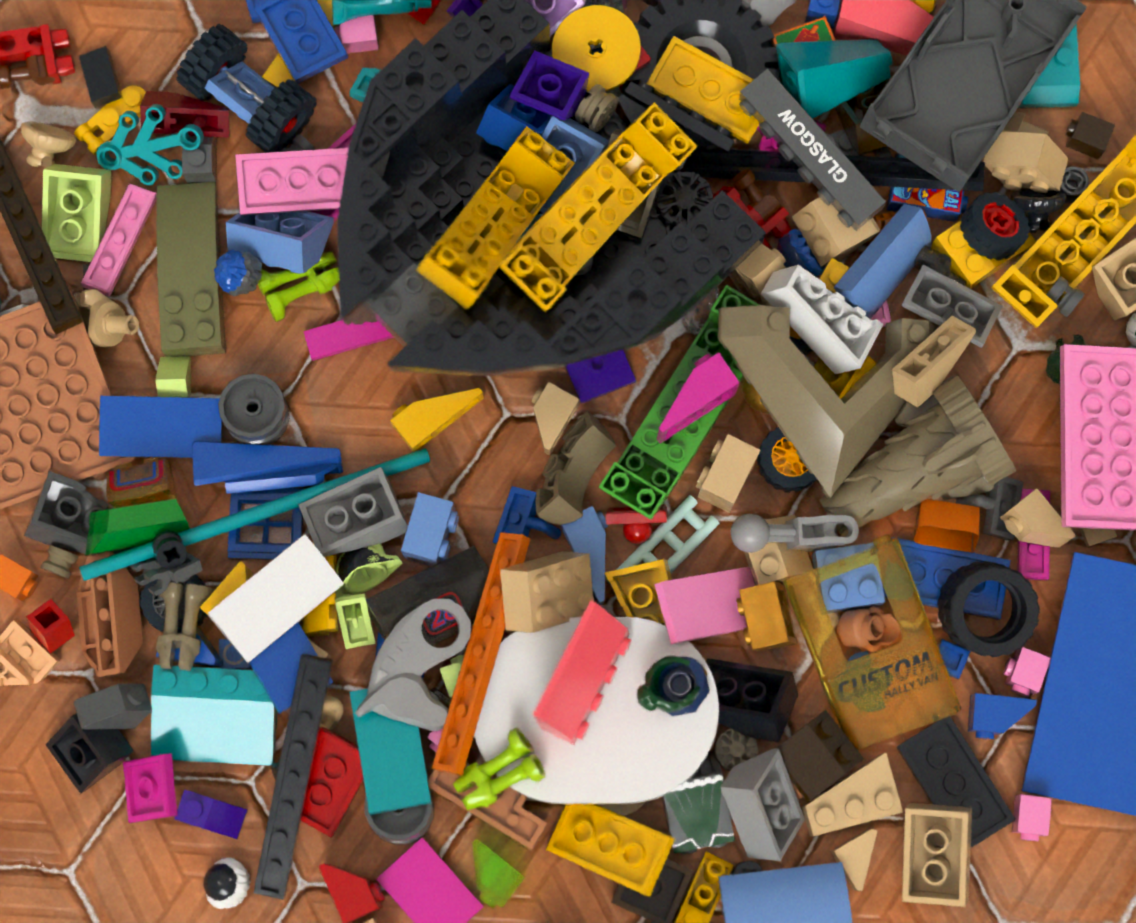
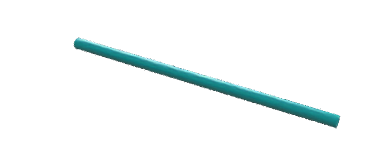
M424 448L196 526L178 534L182 538L183 544L188 546L298 508V504L377 468L382 467L388 477L429 463L430 457L427 449ZM153 542L80 566L83 580L87 581L156 557L152 548Z

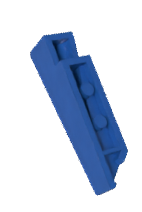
M194 442L192 445L194 486L225 481L226 494L315 486L324 482L325 474H340L343 472L341 451L338 448Z

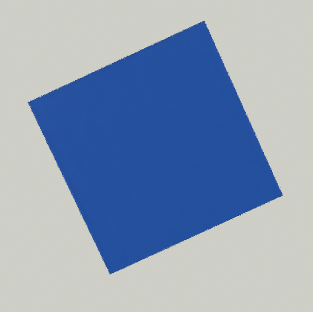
M1078 552L1073 553L1021 789L1024 792L1136 816V565Z

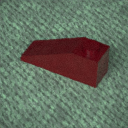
M145 92L140 104L141 128L146 119V110L153 104H159L165 109L166 115L156 125L153 133L175 134L179 133L185 125L194 124L200 127L205 137H230L229 108L174 92ZM156 110L151 111L155 118H160ZM188 131L189 136H196L194 132Z

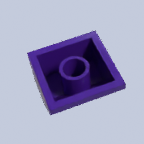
M534 50L510 94V99L566 121L575 115L586 95L589 72Z

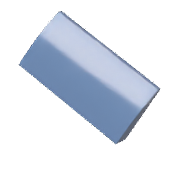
M904 204L834 286L835 291L845 297V302L852 307L858 306L866 312L865 316L870 319L931 247V231L922 208Z
M842 862L718 876L724 923H853Z

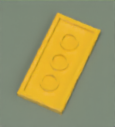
M673 36L646 83L655 89L653 93L663 98L665 95L671 97L681 104L679 107L688 112L691 110L706 118V122L714 126L719 125L731 132L732 136L746 144H749L760 124L753 115L751 117L747 116L739 106L741 102L739 100L740 91L754 79Z
M566 804L546 850L650 897L675 839L597 804Z

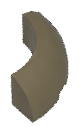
M588 410L563 436L562 439L565 441V444L558 455L551 454L542 475L546 479L543 488L537 489L536 512L540 518L549 523L567 524L584 516L582 505L588 483L600 463L617 446L606 428Z

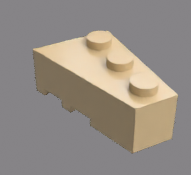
M886 752L880 754L802 806L810 837L903 813Z

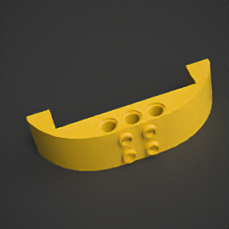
M1136 135L1014 266L1012 265L991 287L1035 328H1038L1058 306L1046 295L1058 278L1062 276L1068 280L1069 286L1075 289L1092 271V266L1100 262L1136 224ZM1064 291L1063 294L1060 296L1059 300H1061L1067 292Z

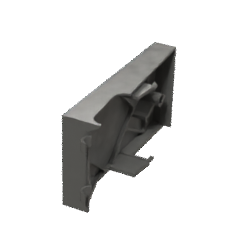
M946 0L874 103H871L861 122L860 128L960 193L1077 24L1087 6L1078 0Z

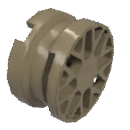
M596 84L589 90L590 95L586 99L583 98L575 114L577 121L580 123L586 122L589 124V129L594 132H598L605 126L614 113L619 101V97L613 93L607 94L604 87Z
M729 729L719 736L715 743L714 753L720 766L727 771H731L734 766L758 755V745L755 738H750L740 732Z

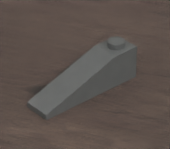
M49 471L24 536L57 548L85 554L89 531V515L91 512L110 509L109 504L102 499L98 500L86 491V487L80 482ZM132 548L123 549V550H117V551H112V552H114L115 554H118V553H121V552L130 550V549H132Z

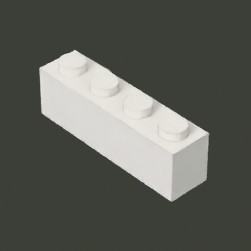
M799 265L773 272L761 292V295L771 306L790 308V326L834 374L860 369L884 325L877 319L871 320L865 316L866 312L860 307H852L845 302V297L840 293L829 291L824 282Z

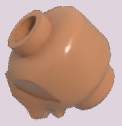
M872 606L868 609L846 610L839 619L837 633L845 646L858 647L862 651H869L874 654L880 652L883 645L891 646L896 643L903 634V627L892 614H884L881 608Z

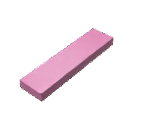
M129 183L81 282L82 287L96 289L103 295L111 296L157 200V193Z

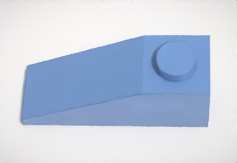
M591 506L583 510L584 516L574 522L560 524V527L572 552L589 553L593 596L597 604L602 605L605 600L606 532L604 529L608 527V524H606L602 512L596 513L594 507Z

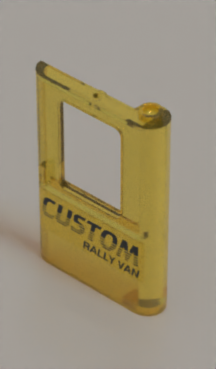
M890 534L872 540L874 545L869 549L783 580L835 721L857 750L949 717L962 709L898 538L891 539ZM871 563L877 568L902 634V640L892 646L849 661L843 655L818 586L820 582Z

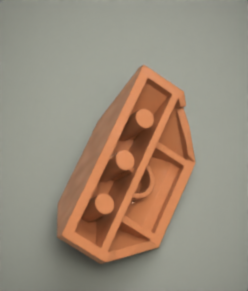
M108 551L88 556L85 565L115 555V553ZM126 567L84 581L81 575L76 593L82 653L88 663L94 668L98 678L125 673L143 644L138 584Z

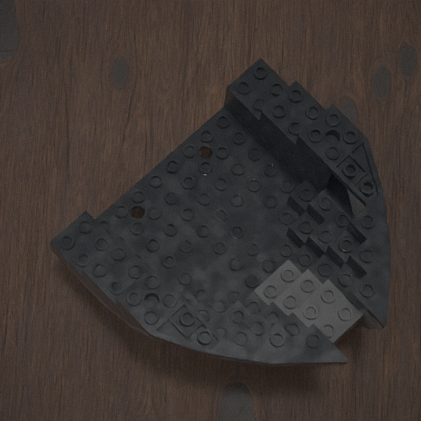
M488 0L471 17L461 10L424 46L415 38L370 80L348 148L337 219L340 317L347 325L351 322L356 325H362L365 321L370 323L378 321L404 347L387 363L388 367L394 372L490 376L557 369L615 351L629 350L659 337L668 327L674 325L698 306L763 243L766 232L723 190L708 204L697 201L696 204L702 205L704 208L700 212L697 209L691 210L693 219L686 225L680 222L675 226L665 220L659 212L656 198L642 238L616 230L593 255L591 269L583 275H574L564 286L566 290L547 311H543L500 267L497 268L488 284L468 309L418 273L416 270L507 153L506 150L487 143L483 137L476 134L488 104L509 84L516 85L534 50L553 58L552 50L550 49V23L526 0ZM586 92L584 98L586 99L590 93ZM614 111L605 126L595 133L610 140L611 134L616 129L624 131L629 125ZM574 116V117H571V119H573L574 121L580 123L579 121H577V120L575 119V116ZM586 122L580 123L581 125L589 129V124H587ZM673 170L671 173L664 177L663 181L665 180V178L671 176L673 173H677V171ZM681 178L683 185L689 184L684 178ZM675 180L672 181L675 188L678 189L679 185ZM667 187L663 191L664 195L670 196L674 194L673 191ZM673 200L662 202V205L673 203ZM672 208L667 213L675 219L679 210ZM682 212L681 221H687V212Z

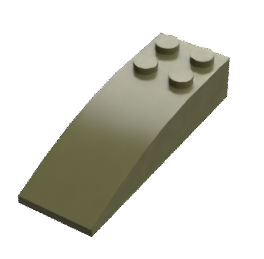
M216 182L157 186V275L161 350L166 357L226 353L223 290L215 280L214 271L217 267L216 261L221 257Z

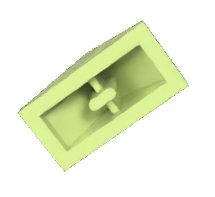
M190 356L160 357L155 379L158 397L191 398Z
M366 594L335 598V606L345 648L349 649L376 644L369 600Z

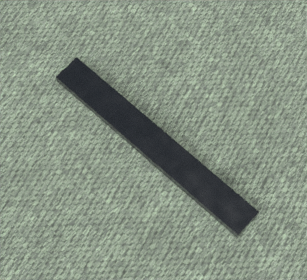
M304 653L301 655L253 892L255 894L282 900L286 896L333 664L332 659Z

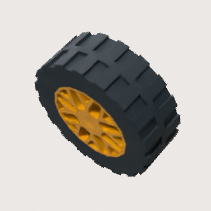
M776 427L774 431L767 434L759 448L760 452L757 459V464L760 467L759 472L761 476H764L767 484L769 485L770 483L774 486V489L784 490L787 493H790V491L799 492L804 488L810 487L817 478L813 473L810 474L803 464L792 442H788L779 427Z

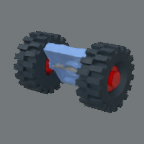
M217 24L216 27L212 26L209 28L208 33L205 31L201 35V39L199 41L196 40L193 43V48L185 54L187 57L181 61V68L177 71L178 76L176 79L178 83L199 100L208 101L213 95L218 101L235 112L240 119L245 120L249 124L246 129L247 138L264 152H279L284 147L287 148L289 143L292 144V139L297 134H301L302 128L310 121L309 117L313 115L317 104L316 98L290 79L280 83L278 88L272 86L242 62L246 57L244 54L248 49L246 47L247 43L223 24Z

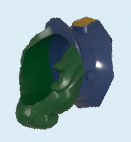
M665 656L653 663L651 668L645 673V684L640 685L637 689L638 703L645 710L654 711L658 708L671 716L694 713L710 692L707 680L708 673L703 665L689 656Z

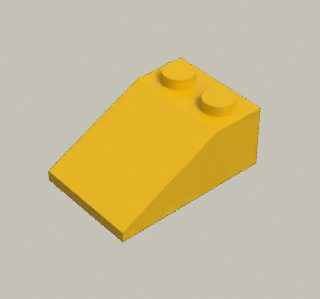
M959 221L938 235L931 247L956 281L972 289L1030 249L1036 240L1028 233V239L1010 258H1003L1002 260L988 259L986 256L978 254L975 249L968 245L969 243L963 237L964 232L960 228L962 221Z

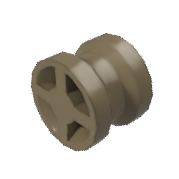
M50 545L48 559L42 563L40 568L69 579L71 575L70 567L77 561L78 556Z

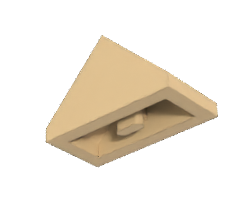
M868 829L830 851L836 862L843 863L845 877L853 890L863 891L877 830Z

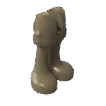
M169 582L165 592L159 595L164 599L165 603L163 635L158 636L156 642L160 668L172 669L175 649L180 648L179 669L191 671L201 647L200 640L196 639L198 612L202 603L207 600L215 589L207 586L186 584L185 613L181 633H178V613L180 600L184 594V585Z

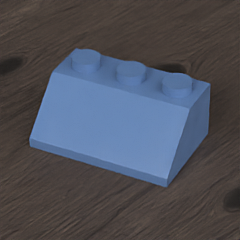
M308 211L240 215L239 212L226 221L228 251L232 249L240 252L249 251L261 263H265L269 267H280L298 274L304 273L320 261L334 219L333 217Z

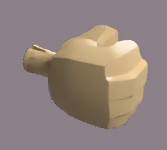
M88 289L82 291V293L75 294L76 302L88 330V336L94 347H113L122 341L125 334L133 335L138 331L139 321L137 317L132 315L126 316L120 305L98 290Z

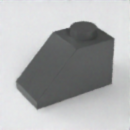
M189 136L192 139H197V136ZM204 136L203 142L195 150H185L182 148V174L187 183L214 181L217 183V137Z
M116 684L74 701L81 729H135L152 711L145 684Z

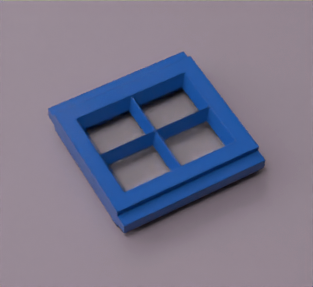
M304 488L231 493L230 515L304 490ZM298 507L229 531L228 558L274 560L302 537L303 515L300 508Z

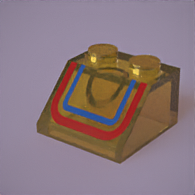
M151 457L143 460L144 464L132 466V463L116 465L114 471L106 472V496L108 503L114 508L178 499L171 464L166 459L162 460L161 457Z

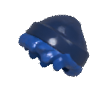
M799 229L790 230L789 233H786L779 239L777 250L786 260L784 263L785 268L799 265L815 277L822 275L825 266H820Z

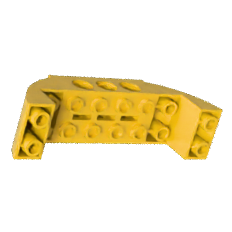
M654 102L564 191L503 258L499 267L543 311H547L566 290L564 286L662 179L682 164L697 145Z
M526 126L416 271L468 309L488 284L503 258L513 248L575 163L563 152L557 150L544 140L541 135Z

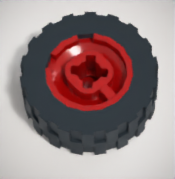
M987 192L982 196L979 195L964 211L960 220L962 221L960 228L964 232L963 237L969 243L968 245L975 249L978 254L984 255L988 259L1002 260L1003 258H1010L1025 243L1030 232L1029 221L1023 209L1014 200L1009 199L1008 196L1000 195L996 192Z

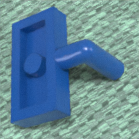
M512 486L492 542L497 545L500 532L521 534L528 537L530 529L541 531L552 539H558L561 536V530L544 519L535 517L537 492Z

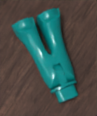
M332 0L333 25L370 15L403 14L412 12L413 9L414 12H418V8H431V0Z

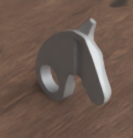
M432 599L407 614L395 625L382 644L372 667L368 695L355 712L359 718L368 712L374 711L392 720L431 731H439L444 727L449 709L429 694L427 686L422 679V674L464 649L470 639L471 621L464 608L450 599ZM433 611H445L451 614L457 622L458 634L456 640L446 648L431 646L422 635L423 620Z

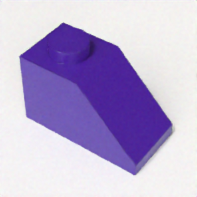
M184 789L177 809V816L174 819L238 839L248 810Z

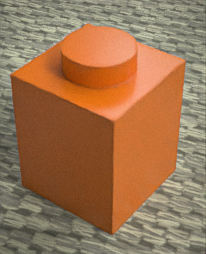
M1 554L0 589L24 601L25 597L29 598L34 593L38 585L36 579L39 575Z

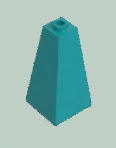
M877 39L776 44L779 70H781V84L812 119L891 78L890 65L893 64L891 52L888 48L885 49Z

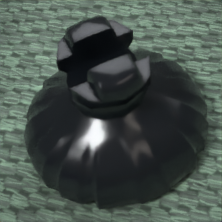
M1023 188L1020 191H1013L1010 194V199L1014 200L1025 212L1029 221V233H1036L1037 230L1047 231L1052 226V223L1048 221L1049 214L1061 209L1066 202L1067 195L1061 190H1048L1047 193H1039Z

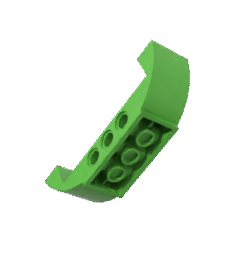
M728 285L724 287L712 306L707 321L617 463L614 462L598 487L650 520L656 515L681 479L729 400L725 401L661 444L658 442L659 427L692 370L696 367L694 363L707 354L713 357L720 353L738 381L741 382L744 377L736 366L737 361L728 348L725 349L718 339L719 308L759 306V304Z

